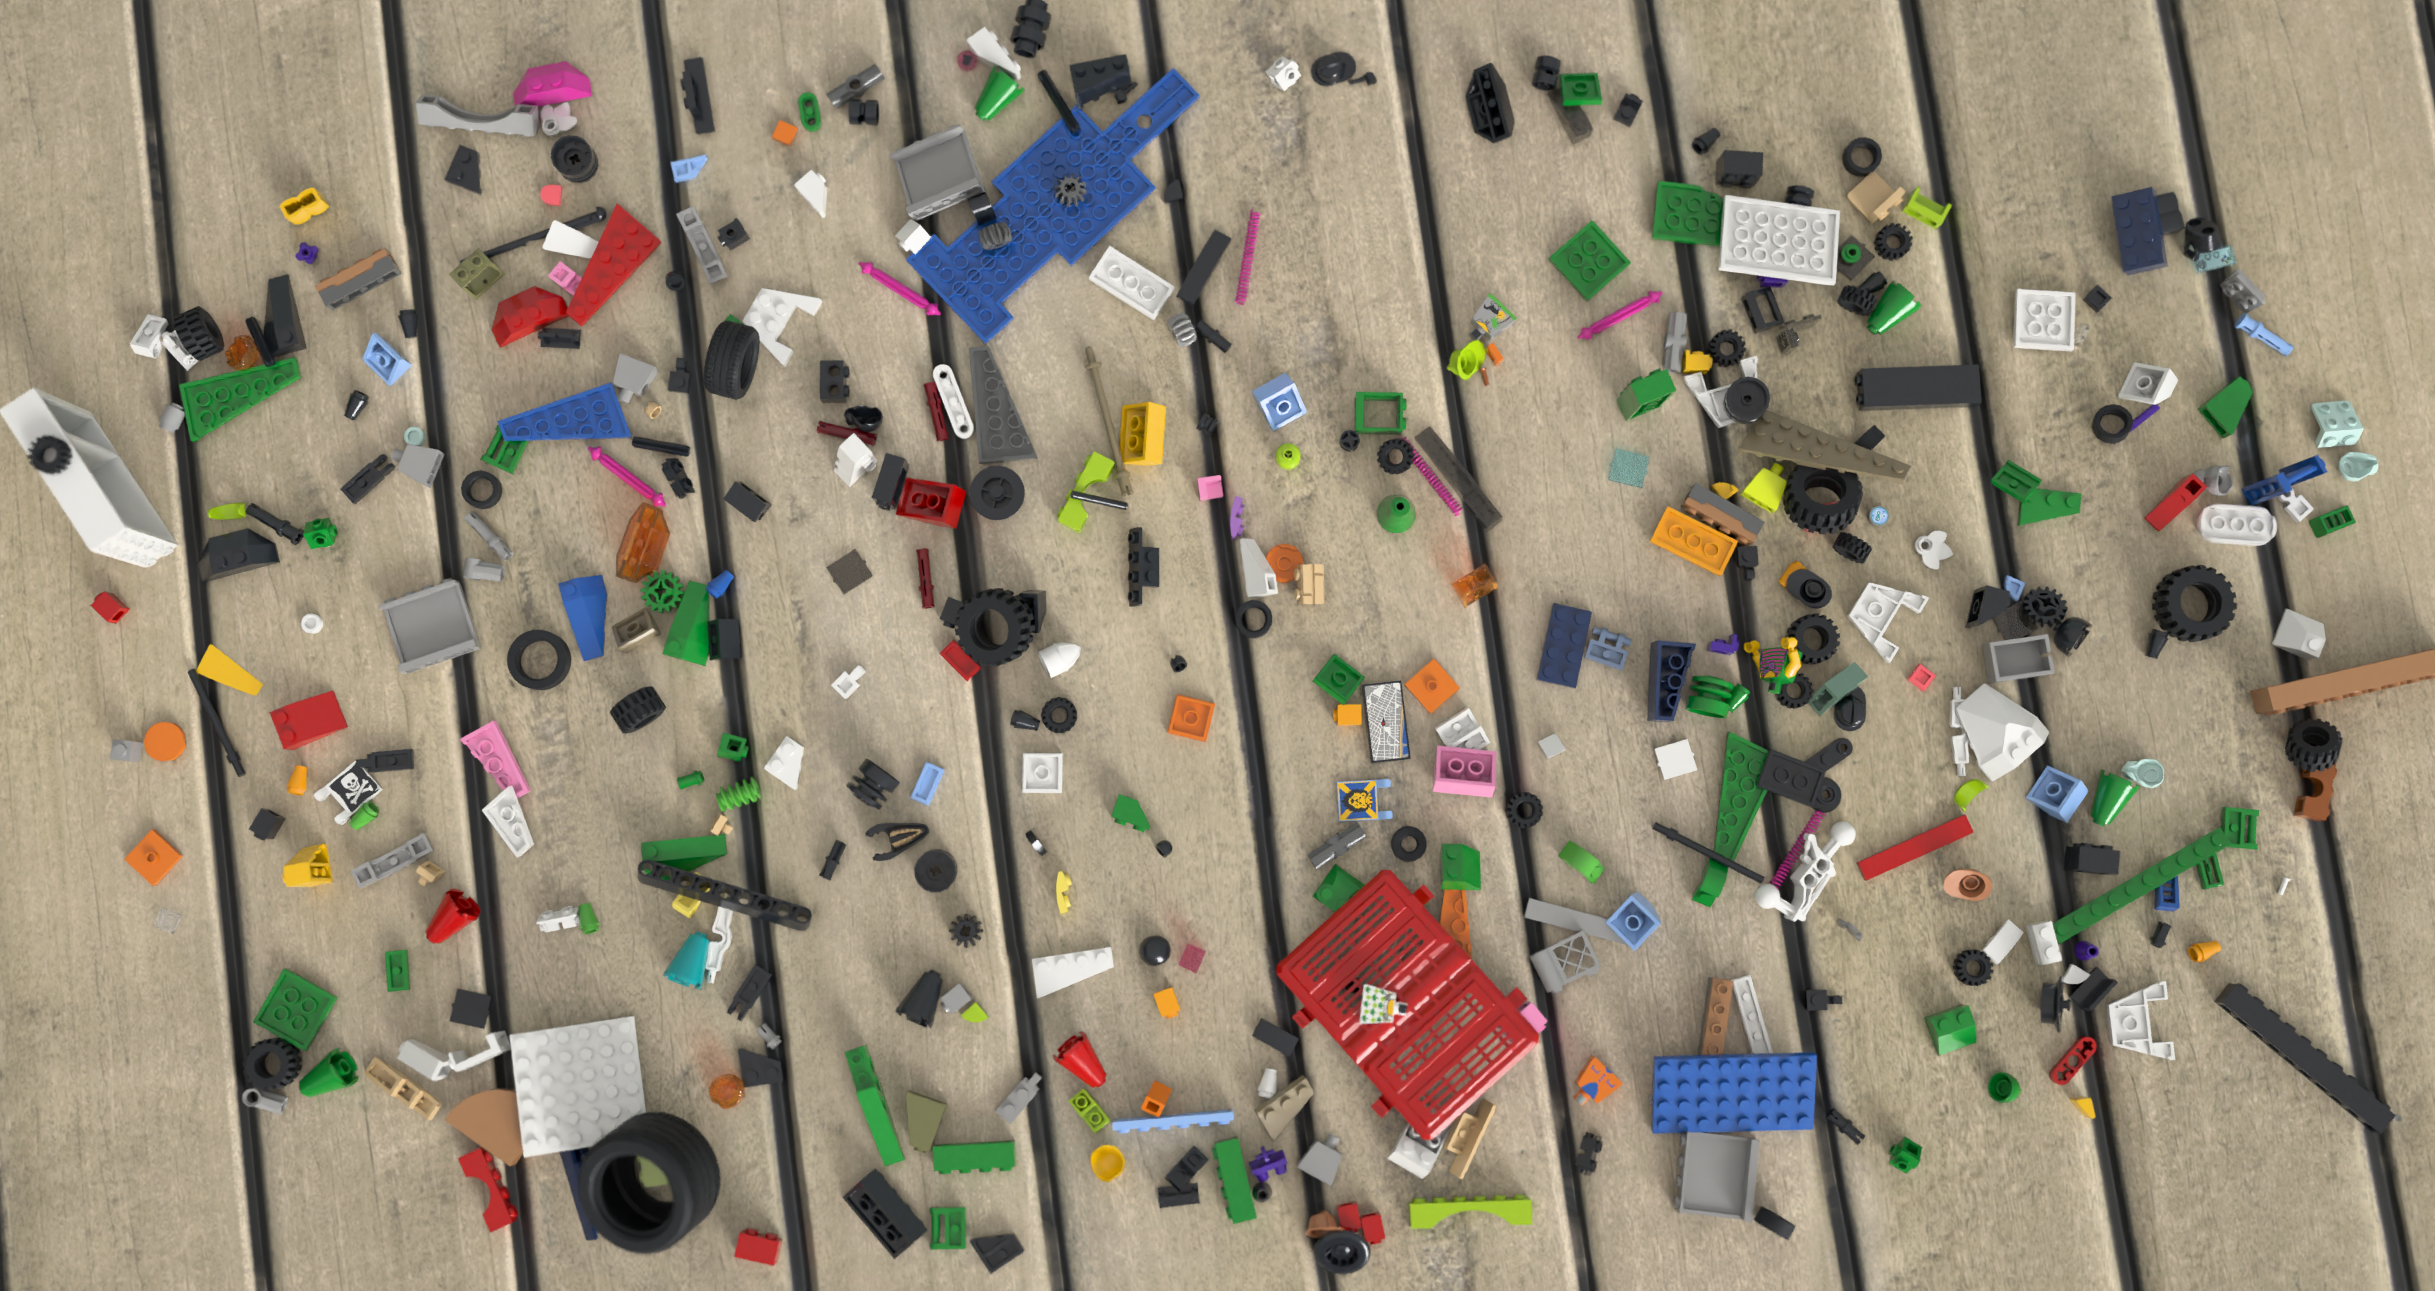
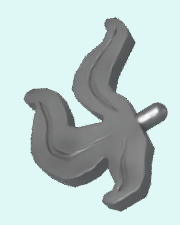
M1838 918L1836 921L1838 926L1848 929L1847 931L1852 936L1861 941L1862 933L1851 923Z

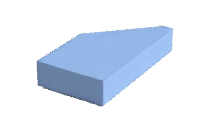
M706 154L671 162L675 182L696 178L707 161Z

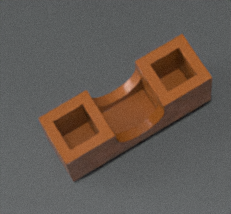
M2336 764L2332 765L2330 769L2325 768L2324 771L2320 772L2319 770H2315V772H2310L2309 769H2306V771L2302 770L2301 778L2309 779L2313 783L2314 793L2310 797H2297L2294 816L2314 821H2326L2330 813L2329 801L2334 791L2332 787L2333 779L2337 774Z

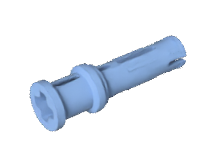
M2246 312L2237 319L2234 325L2237 329L2241 328L2246 331L2251 338L2256 337L2284 356L2289 355L2293 350V345L2264 328L2262 322H2256Z

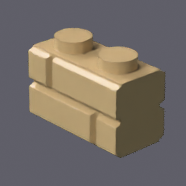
M1324 564L1297 565V569H1294V580L1297 581L1294 599L1297 600V604H1324Z

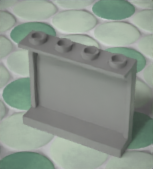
M960 124L950 126L940 133H934L926 139L916 141L910 146L899 148L894 153L889 154L895 161L908 203V207H906L907 213L914 221H918L985 192L967 133Z
M452 578L442 580L441 584L437 586H425L422 588V591L416 593L414 591L407 592L399 599H387L384 601V604L378 606L379 609L384 611L400 660V664L397 665L400 673L409 674L481 649L461 583Z
M1685 1131L1683 1135L1681 1134L1679 1146L1682 1147L1681 1155H1678L1677 1166L1680 1167V1171L1675 1179V1186L1678 1187V1192L1673 1200V1206L1676 1208V1211L1680 1214L1691 1213L1752 1222L1760 1140L1706 1132L1691 1133Z

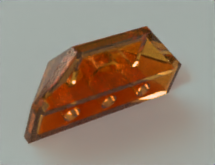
M642 502L629 519L616 555V577L637 583L647 577V575H651L654 571L658 570L670 536V531L661 508Z

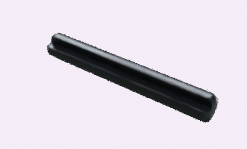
M1042 70L1038 72L1037 76L1071 133L1079 131L1080 126L1047 71Z

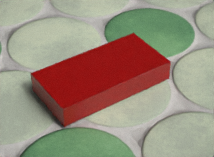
M954 640L939 653L967 682L981 669L975 661L971 660L969 655L967 656L963 652V649Z

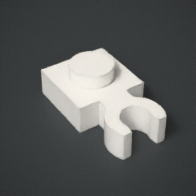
M2294 490L2287 492V497L2284 495L2277 496L2279 501L2287 504L2283 509L2296 523L2303 520L2314 510L2301 494L2295 497Z

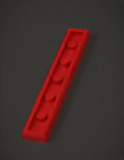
M1966 814L1961 815L1856 863L1864 880L1867 881L1974 833Z

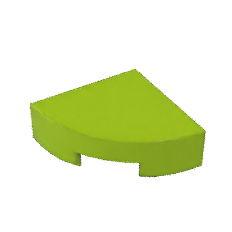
M977 1002L961 1015L962 1018L969 1022H981L989 1018Z

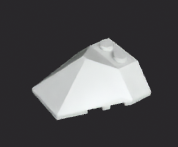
M1985 683L1955 708L1964 732L1966 731L1969 738V745L1976 755L1977 765L1990 782L1995 781L2020 765L2044 744L2049 734V731L2037 716Z

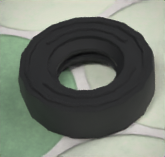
M1407 826L1395 832L1391 840V847L1396 857L1400 860L1411 862L1422 857L1426 851L1427 841L1422 831L1418 828ZM1406 836L1413 837L1417 843L1416 848L1411 852L1405 851L1401 846V842Z

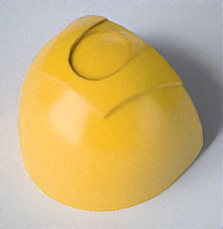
M1102 1145L1091 1153L1090 1164L1094 1174L1100 1180L1110 1182L1123 1172L1125 1159L1117 1147Z

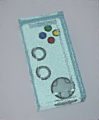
M2228 245L2210 253H2200L2199 260L2194 262L2196 273L2235 265L2236 259L2232 245Z

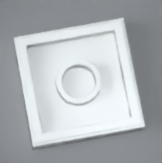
M1023 753L1022 793H1062L1063 753Z

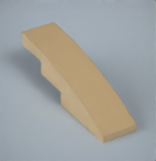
M378 1057L373 1058L363 1073L390 1096H395L408 1108L415 1109L427 1120H432L443 1104L419 1084Z

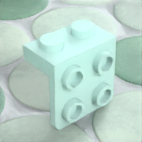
M2349 401L2312 404L2311 410L2321 428L2315 440L2317 448L2356 445L2364 428Z

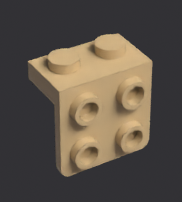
M1871 172L1847 195V199L1873 224L1877 219L1882 221L1890 213L1888 209L1891 206L1896 208L1903 201L1901 197L1906 191L1902 187L1894 191L1876 172Z

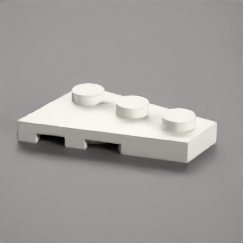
M509 786L484 807L482 811L514 855L520 857L534 843L513 786Z

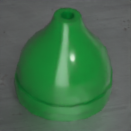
M1995 1073L1988 1083V1093L1996 1102H2012L2021 1094L2018 1080L2009 1073Z

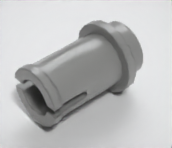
M764 1023L761 1026L766 1033L760 1027L756 1032L764 1039L768 1048L774 1049L781 1043L780 1036H776L767 1023Z

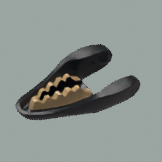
M882 823L871 827L865 833L866 836L873 837L874 834L886 832L891 843L890 852L876 853L872 857L873 860L885 861L896 857L925 838L929 833L928 826L921 823Z

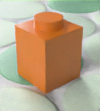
M1154 1080L1141 1109L1159 1118L1172 1092V1088Z

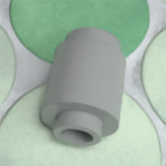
M172 403L171 406L166 405L159 419V427L175 433V430L179 429L185 417L184 407Z

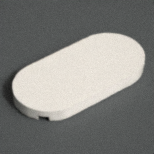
M2212 504L2200 511L2197 516L2196 527L2201 537L2211 543L2260 546L2266 544L2275 536L2277 522L2274 516L2263 507Z

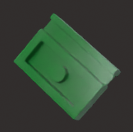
M2007 460L2006 464L1991 479L1992 485L2024 504L2042 482V479L2010 460Z

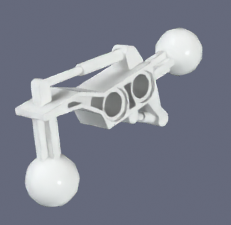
M1846 821L1835 823L1830 830L1831 839L1822 850L1817 846L1815 835L1805 833L1803 836L1805 850L1804 854L1800 855L1802 863L1790 877L1794 883V899L1791 904L1780 897L1779 890L1772 884H1763L1756 889L1754 894L1756 903L1765 909L1776 908L1785 914L1783 917L1786 919L1805 921V916L1815 899L1818 898L1830 877H1834L1836 874L1833 867L1834 863L1830 858L1840 846H1847L1854 841L1856 830L1853 825Z

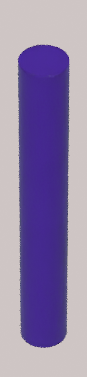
M2151 405L2133 420L2131 431L2160 409L2159 405Z

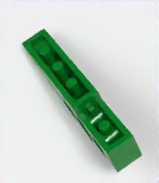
M866 1044L844 1052L857 1090L858 1100L884 1165L888 1166L905 1160L868 1045Z

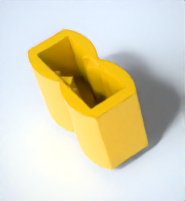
M308 188L297 197L285 200L279 207L287 220L294 225H299L309 220L312 215L323 213L329 205L323 194L315 188Z

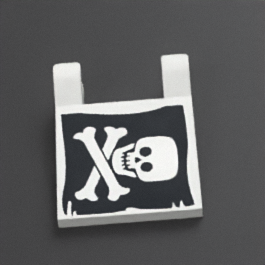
M354 761L325 787L318 790L314 797L318 801H324L331 793L345 809L334 820L337 824L344 825L357 812L362 803L370 801L383 789L365 768H356V761Z

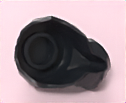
M861 404L848 408L844 412L846 423L854 425L864 432L875 431L880 427L883 420L882 412L877 407L870 408Z

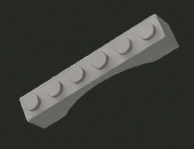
M422 94L416 102L418 122L428 127L442 126L448 129L461 128L467 131L481 130L486 133L501 132L506 135L521 134L525 137L534 136L540 128L538 106L517 104L512 109L502 113L478 114L463 110L451 104L442 96Z

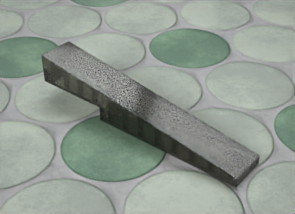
M1430 426L1414 437L1486 532L1502 521L1503 516L1480 490L1478 483Z

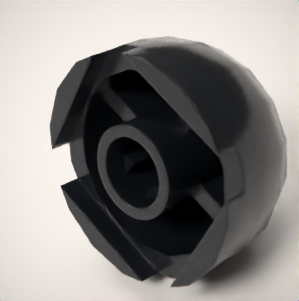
M2070 617L2064 622L2060 621L2053 628L2055 631L2053 637L2055 646L2066 656H2071L2072 653L2069 651L2073 647L2075 650L2079 648L2089 634V631L2086 630L2087 627L2092 628V624L2080 617Z

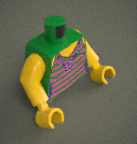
M1793 637L1782 638V647L1761 649L1760 652H1758L1760 648L1758 641L1744 644V650L1747 653H1753L1752 658L1757 666L1759 678L1769 683L1768 692L1780 694L1781 685L1793 683L1796 673L1801 667L1802 652L1794 648L1797 645V640Z

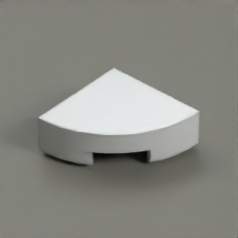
M2070 964L2063 976V982L2078 984L2085 981L2090 974L2074 964Z

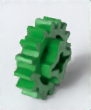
M665 570L661 571V575L654 571V577L647 575L649 581H643L642 584L645 585V588L640 589L641 592L645 593L641 597L642 600H647L645 606L650 607L652 605V611L655 612L658 608L659 613L662 614L664 609L670 613L672 606L677 609L676 603L677 601L681 602L682 599L679 597L684 595V592L680 590L684 585L678 583L680 578L674 577L672 572H669L667 575ZM668 580L673 583L674 588H670ZM666 590V593L659 594V591ZM650 595L656 597L657 604L651 599Z

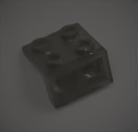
M1814 314L1804 316L1801 321L1790 320L1779 328V331L1774 336L1781 356L1789 355L1799 346L1797 332L1813 327L1822 319L1821 315L1814 316Z

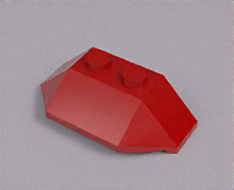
M533 286L499 302L491 330L498 346L501 348L568 317L566 314L568 306L562 296Z

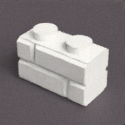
M2041 921L2025 925L2035 964L2046 965L2062 961L2061 954L2058 952L2059 946L2052 921Z

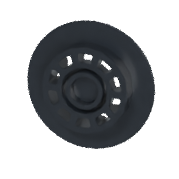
M1336 1230L1326 1233L1318 1239L1314 1247V1256L1317 1263L1325 1270L1335 1274H1350L1359 1271L1367 1264L1371 1254L1368 1242L1361 1235L1347 1230Z

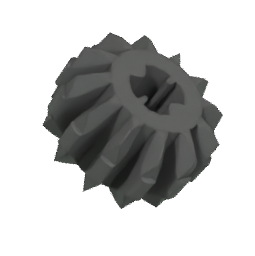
M1071 173L1070 178H1067V175L1064 174V180L1057 179L1058 185L1054 186V190L1057 191L1055 197L1060 198V204H1064L1067 201V207L1071 206V202L1078 206L1077 200L1083 202L1084 197L1082 195H1087V190L1084 189L1086 183L1081 182V176L1075 179L1074 173ZM1072 188H1074V192H1067V189L1071 190Z
M1004 222L994 223L978 232L980 244L985 250L996 249L1012 241L1010 227Z

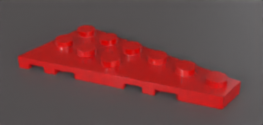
M616 204L566 311V314L581 327L661 244V241L619 204Z

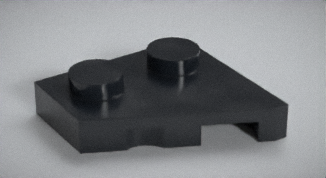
M743 1048L738 1049L743 1088L784 1082L782 1061Z

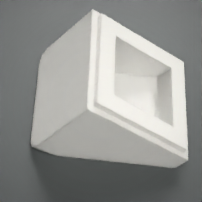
M1556 733L1538 741L1546 759L1565 751Z

